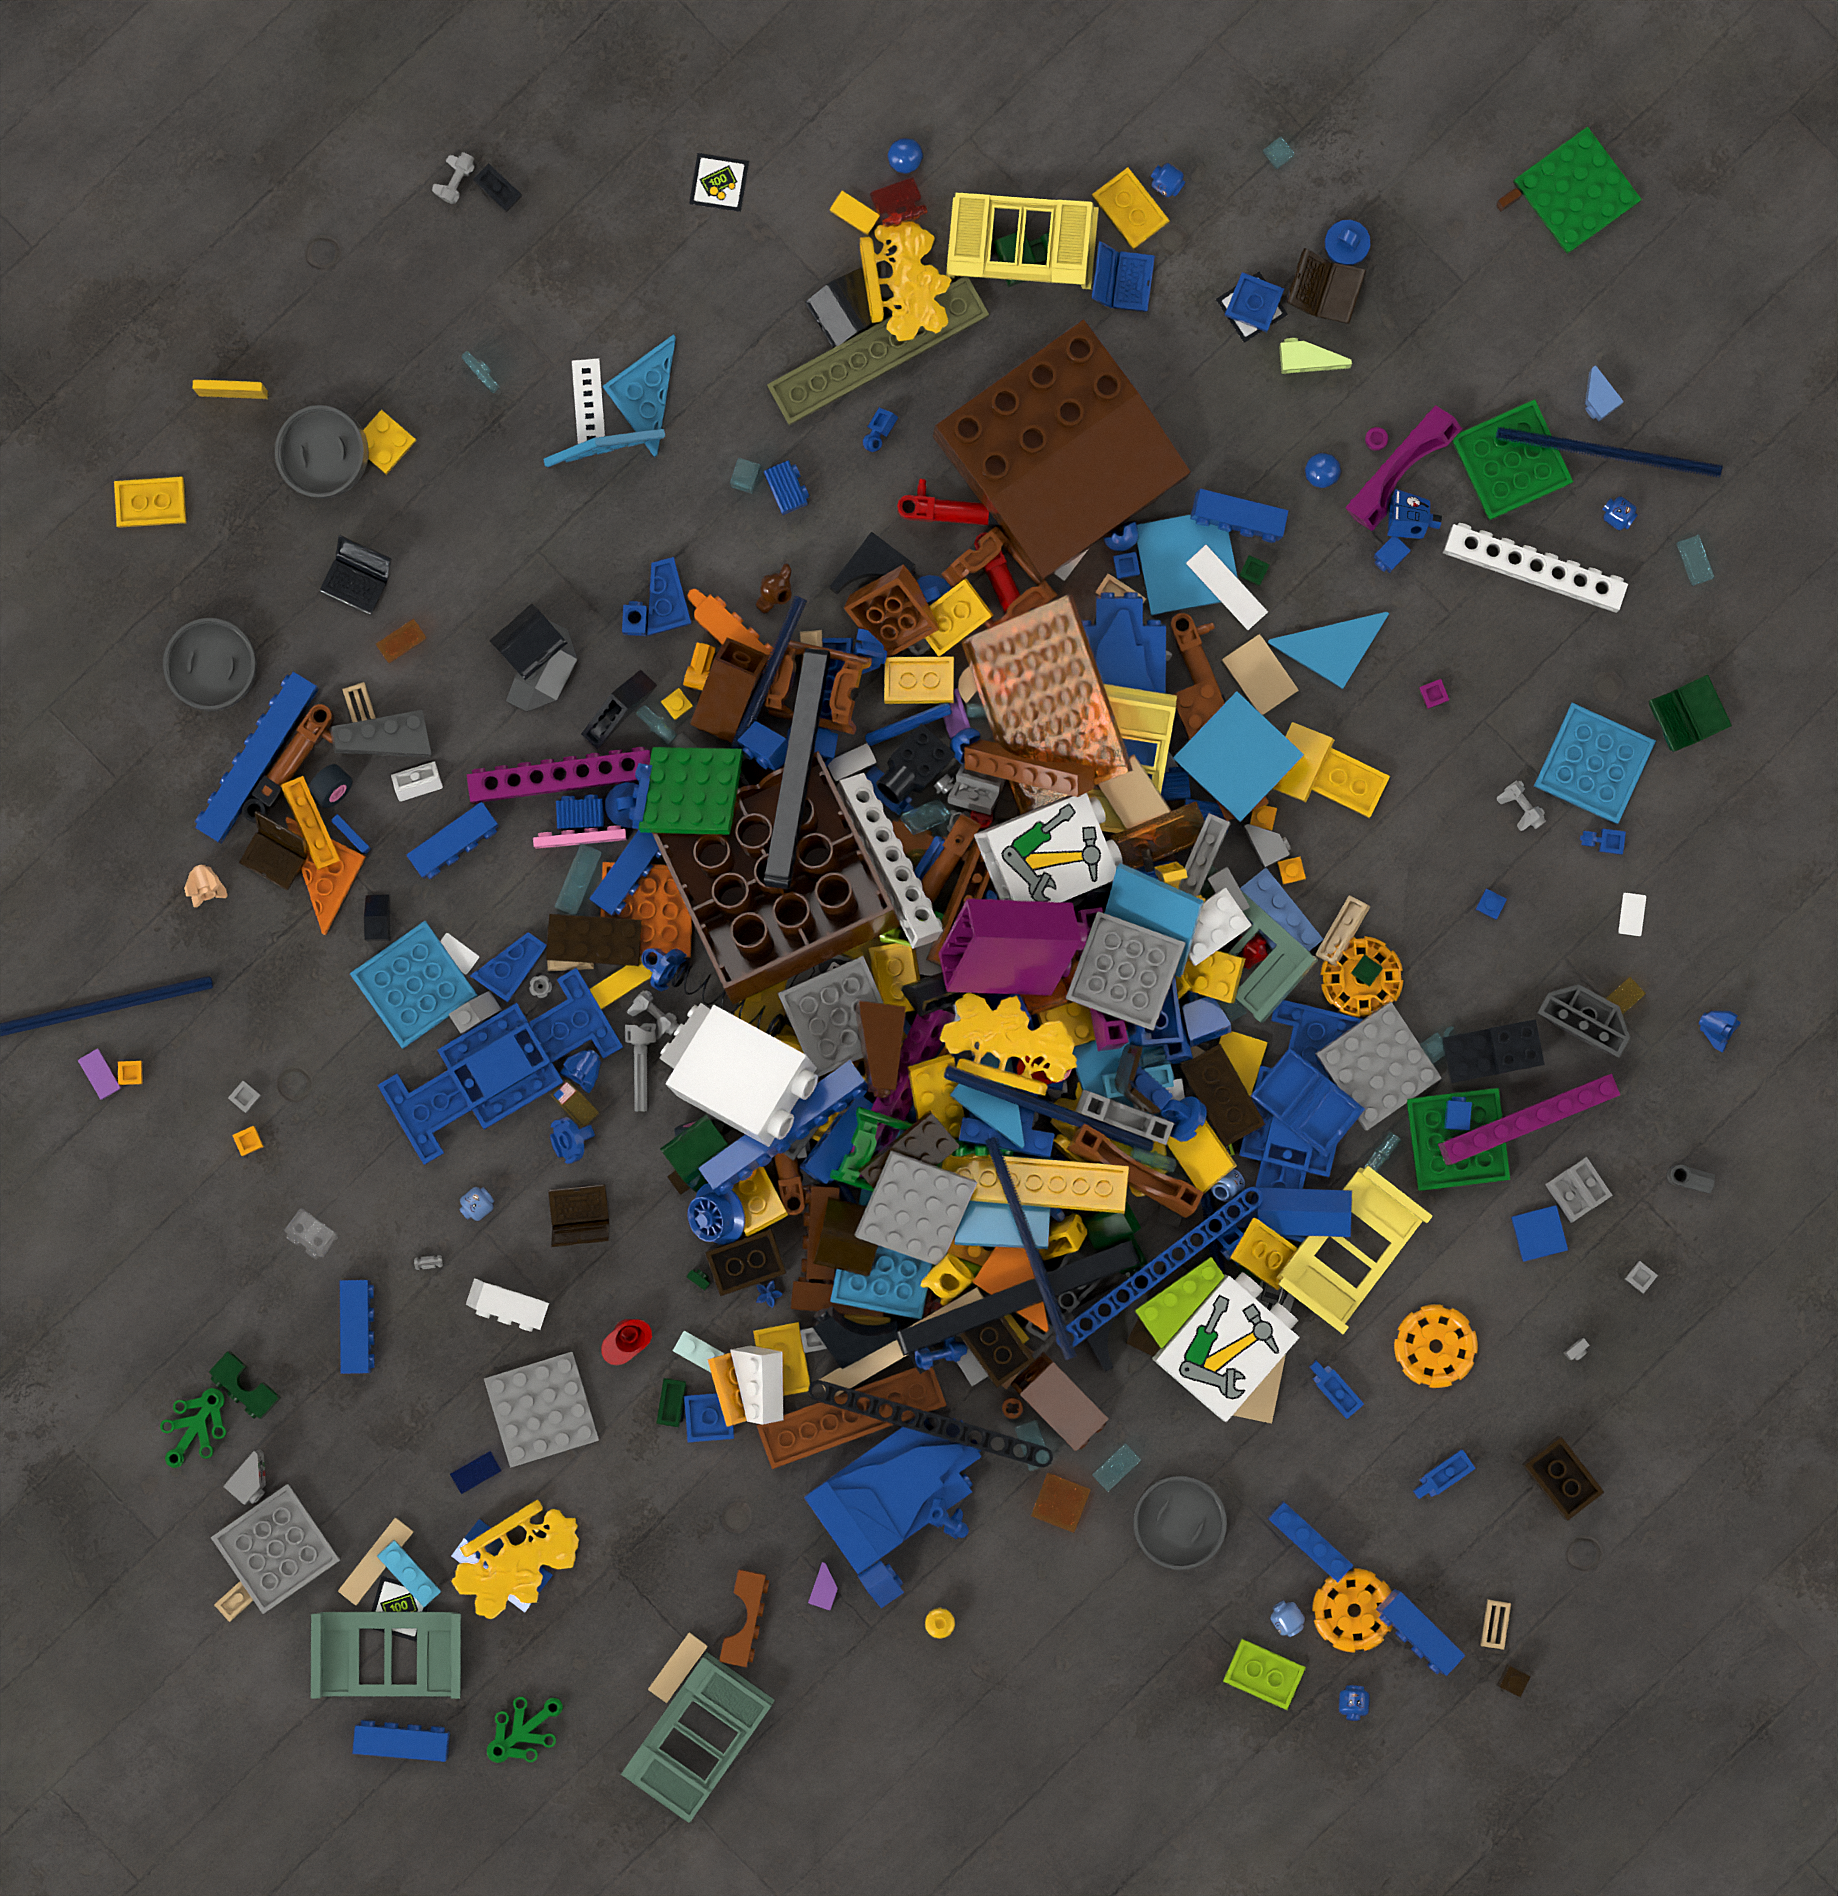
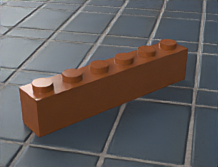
M976 839L973 841L941 921L943 931L938 940L932 943L926 958L927 961L941 966L939 952L966 900L982 899L990 879V874Z

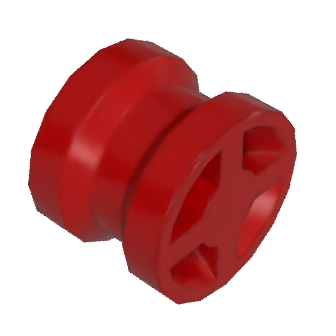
M972 810L970 818L981 824L979 830H984L992 824L993 813L988 815Z

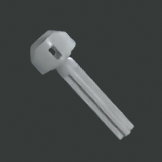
M644 1023L640 1027L637 1025H625V1042L634 1045L635 1111H647V1045L656 1042V1024Z

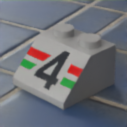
M262 1450L253 1451L223 1486L244 1505L256 1503L265 1493L262 1490L266 1486L264 1452Z

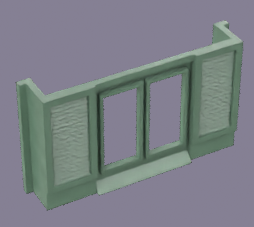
M1212 866L1207 877L1220 870ZM1207 879L1199 894L1205 900L1215 894ZM1241 890L1250 906L1243 913L1254 925L1232 948L1229 954L1237 956L1259 930L1277 944L1241 986H1238L1236 999L1253 1013L1260 1023H1264L1309 972L1318 959Z
M318 1612L317 1614H311V1698H321L322 1696H451V1698H461V1614H458V1612ZM360 1629H385L384 1684H359ZM392 1629H417V1684H392Z
M706 1652L621 1775L689 1823L775 1700ZM692 1701L738 1732L725 1753H722L679 1722V1719ZM673 1728H676L719 1759L706 1780L660 1749V1746Z

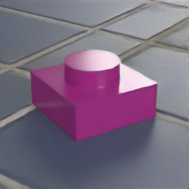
M1441 679L1419 687L1427 709L1449 701Z

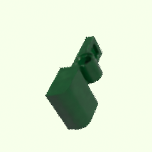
M1017 232L992 243L998 262L1015 263ZM1050 232L1030 242L1025 233L1022 264L1038 265L1047 261ZM1005 279L1008 288L1025 282L1023 280Z
M1127 1200L1125 1213L1095 1211L1084 1217L1083 1224L1096 1250L1108 1245L1115 1247L1132 1241L1140 1263L1120 1271L1121 1274H1126L1129 1278L1148 1263L1133 1235L1141 1227ZM1141 1275L1137 1276L1135 1285L1140 1289L1145 1288L1147 1284L1146 1278Z

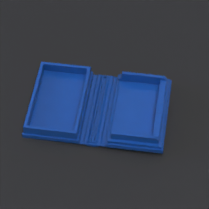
M1291 1048L1285 1052L1251 1094L1254 1100L1325 1157L1329 1155L1365 1110L1364 1107Z

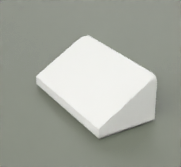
M866 743L834 758L828 765V768L835 783L876 765L877 762L869 745Z
M435 761L391 775L399 801L443 788Z

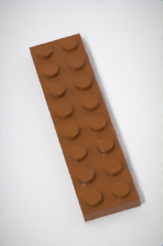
M915 1367L854 1389L927 1412L947 1406L933 1367L922 1374H919ZM843 1393L835 1396L834 1399L838 1404H844L848 1400V1395ZM860 1398L857 1401L858 1409L861 1411L869 1409L870 1401L867 1398ZM819 1402L783 1415L782 1421L758 1424L756 1426L771 1468L774 1469L894 1424ZM888 1404L882 1405L879 1409L882 1417H889L893 1412L892 1407ZM905 1411L901 1419L906 1421L914 1418L915 1415L911 1411Z

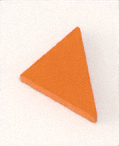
M286 817L288 829L303 837L297 822ZM332 839L331 841L340 861L317 870L307 847V858L301 867L321 932L324 935L328 933L366 859V856Z
M996 1247L972 1283L992 1295L1035 1278L1025 1248ZM1043 1302L1016 1312L1046 1333L1048 1332L1049 1328Z

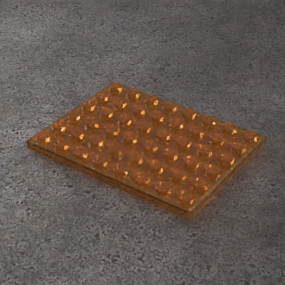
M1073 595L1062 597L961 640L995 742L999 743L1002 748L1026 759L1059 763L1076 762L1094 767V786L1133 771ZM1009 780L1020 814H1025L1070 796Z

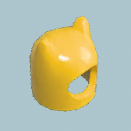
M947 1253L925 1276L920 1286L922 1288L929 1287L941 1298L940 1303L944 1306L965 1290L974 1281V1276L958 1257Z

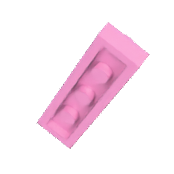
M609 826L607 831H598V828L584 829V833L575 834V830L561 831V835L552 836V832L538 833V837H534L533 842L535 849L624 841L627 840V832L625 829H621V826Z

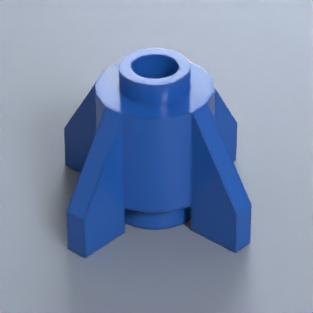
M858 629L856 640L861 641V643L855 642L852 654L872 658L871 666L862 670V674L879 668L880 664H885L887 651L883 650V644L868 630Z
M1710 1011L1702 1015L1699 1025H1701L1700 1031L1706 1035L1713 1047L1720 1052H1724L1727 1041L1740 1026L1741 1022L1736 1020L1738 1015L1731 1011Z
M582 1050L567 1058L560 1074L561 1076L571 1078L580 1084L586 1093H590L598 1078L601 1065L600 1057L592 1050Z

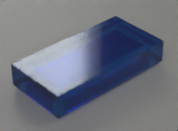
M489 1451L451 1473L450 1476L460 1493L463 1494L501 1472L502 1469L492 1452Z

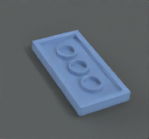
M1267 868L1263 869L1240 888L1308 951L1324 940ZM1261 930L1258 931L1261 937L1267 941V945L1273 950L1277 944Z

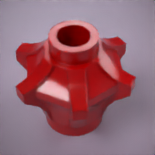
M1255 934L1237 955L1245 958L1244 967L1250 969L1260 961H1264L1268 956L1265 946L1267 941L1258 934Z

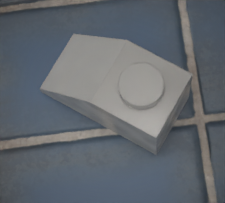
M1251 824L1243 827L1263 868L1290 855L1288 851L1291 850V847L1286 837L1281 838L1278 833Z
M488 991L449 1013V1016L463 1035L496 1015L502 1009L492 993Z

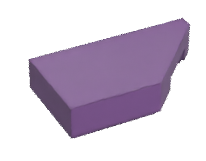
M824 1562L821 1564L808 1603L831 1610L838 1587Z

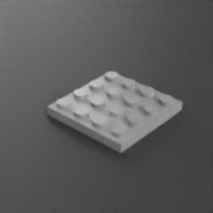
M1098 911L1066 999L1154 1031L1186 943Z
M863 956L778 993L804 1054L817 1067L814 1074L820 1077L838 1069L849 1060L854 1062L863 1058L855 1006L859 1001L884 1004Z
M1388 1002L1315 1053L1333 1083L1365 1108L1358 1118L1364 1130L1370 1129L1406 1104L1407 1099L1416 1097L1441 1079V1076L1392 1002Z
M891 1151L855 1236L937 1265L946 1256L977 1182Z
M573 1352L484 1378L510 1468L599 1441Z
M289 1484L211 1537L262 1614L271 1610L341 1561Z

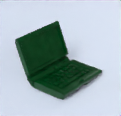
M1708 674L1672 692L1649 700V706L1656 721L1658 720L1664 732L1663 736L1672 752L1693 745L1732 726Z
M705 1115L660 1148V1150L682 1180L697 1193L703 1185L708 1183L698 1168L729 1147V1145L709 1117Z

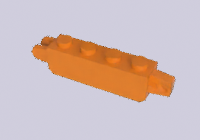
M697 589L689 590L688 600L697 608L694 611L695 620L721 645L724 644L728 637L764 654L769 655L771 654L770 652H773L772 649L774 648L770 644L766 643L763 645L758 640L760 635L753 628L750 627L747 630L741 624L744 620L736 612L731 614L725 609L727 604L719 596L714 598L709 595L706 597Z

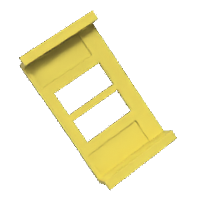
M956 193L955 197H953L946 276L952 280H955L956 276L1079 284L1082 289H1091L1099 207H1094L1092 202ZM995 208L1019 210L1015 263L990 261ZM1027 210L1051 212L1047 265L1022 264Z
M1094 683L1081 763L1094 767V784L1097 766L1111 768L1121 762L1099 758L1102 736L1107 735L1157 744L1154 767L1142 765L1147 774H1152L1151 781L1161 794L1177 695ZM1094 788L1087 792L1089 798L1095 796L1103 807L1106 820L1099 824L1101 831L1130 835L1102 790ZM1156 822L1133 836L1153 839Z
M1368 1165L1365 1169L1359 1168L1343 1190L1352 1191L1351 1212L1391 1243L1375 1263L1345 1238L1331 1237L1371 1268L1358 1287L1352 1286L1314 1256L1328 1238L1327 1236H1307L1276 1277L1279 1280L1278 1285L1342 1334L1349 1328L1345 1323L1422 1221L1428 1223L1432 1218L1430 1213Z

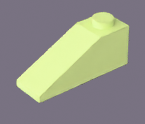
M1298 338L1285 339L1279 346L1282 374L1347 369L1352 365L1351 359L1311 343L1298 341Z

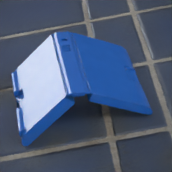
M1099 242L1092 299L1110 308L1147 312L1155 256L1121 251L1119 253L1105 243Z

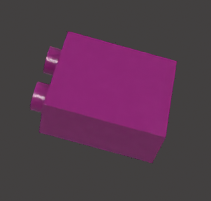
M967 899L939 952L947 992L1052 995L1061 977H1068L1070 974L1071 959L1076 950H1082L1086 944V926L1083 922H1077L1073 903Z

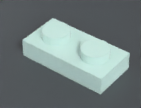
M686 1331L682 1333L673 1349L675 1353L709 1372L711 1370L707 1359L725 1354Z

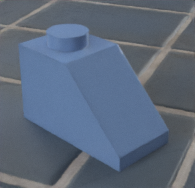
M1595 365L1589 372L1585 400L1587 408L1585 409L1592 419L1596 418L1598 421H1601L1621 406L1624 401Z

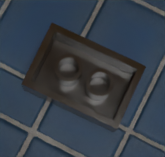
M772 1230L705 1252L720 1296L787 1274Z
M1005 1317L959 1334L996 1388L1035 1361Z
M1557 1436L1522 1463L1523 1467L1564 1520H1570L1604 1493L1603 1489L1561 1436Z

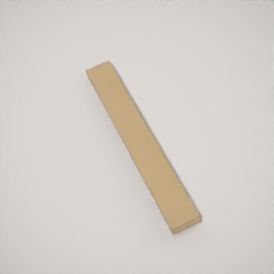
M976 1287L913 1325L984 1297L979 1288ZM895 1340L844 1369L840 1367L819 1380L850 1389L906 1355H902L899 1344ZM839 1391V1392H837V1393L835 1394V1396L840 1395V1394L843 1393L844 1391Z

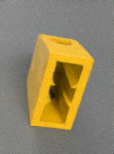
M1072 1213L1061 1222L1057 1220L1050 1222L1048 1249H1037L1043 1261L1079 1250L1088 1234L1080 1215Z

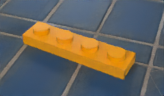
M301 776L282 784L281 788L301 834L306 839V845L317 870L340 861L304 777Z

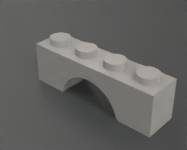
M1086 1090L1082 1091L1075 1110L1078 1113L1165 1145L1174 1125L1170 1121Z

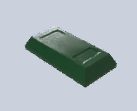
M663 1379L656 1424L679 1427L686 1381Z

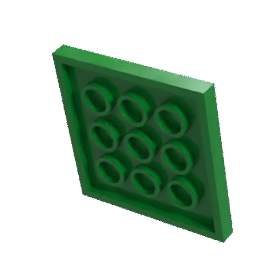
M1588 127L1513 181L1566 254H1569L1642 200Z
M1535 399L1457 434L1452 440L1489 521L1573 483L1559 450H1556L1557 447L1554 450V447L1551 449V446L1548 449V446L1545 448V445L1542 448L1543 445L1541 447L1538 445L1537 447V444L1534 446V443L1531 446V443L1526 445V442L1520 444V441L1514 443L1515 440L1513 442L1510 440L1509 442V439L1507 441L1506 439L1503 441V438L1498 440V437L1495 439L1498 426L1499 428L1502 427V429L1504 427L1505 429L1510 428V430L1515 429L1516 431L1521 430L1527 431V433L1532 432L1533 434L1538 433L1544 434V436H1552Z
M653 747L650 760L652 770L649 776L650 781L643 821H639L638 827L640 832L730 835L744 754L742 749Z
M1499 1088L1407 1099L1418 1191L1510 1180L1506 1142L1450 1165H1446L1438 1146L1440 1142L1467 1132L1444 1129L1446 1101H1452V1097H1465L1466 1102H1472L1470 1130L1502 1118Z

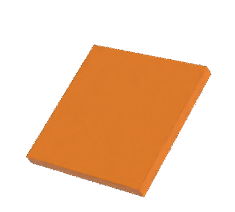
M603 862L602 880L615 862ZM651 864L654 866L647 877L642 876L638 881L640 887L633 896L629 894L624 900L627 905L619 915L615 913L614 916H611L603 909L600 910V917L642 920L639 956H642L643 952L649 948H659L666 954L678 948L687 954L684 958H691L693 920L666 864ZM651 952L649 955L657 957V955L654 952Z

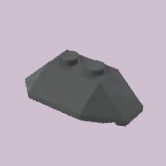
M551 621L549 622L567 641V644L528 679L524 680L517 672L506 702L526 712L557 701L578 660L569 631Z
M1579 984L1548 993L1537 1014L1554 1026L1594 1048L1617 1058L1620 1057L1630 1039L1620 1007Z

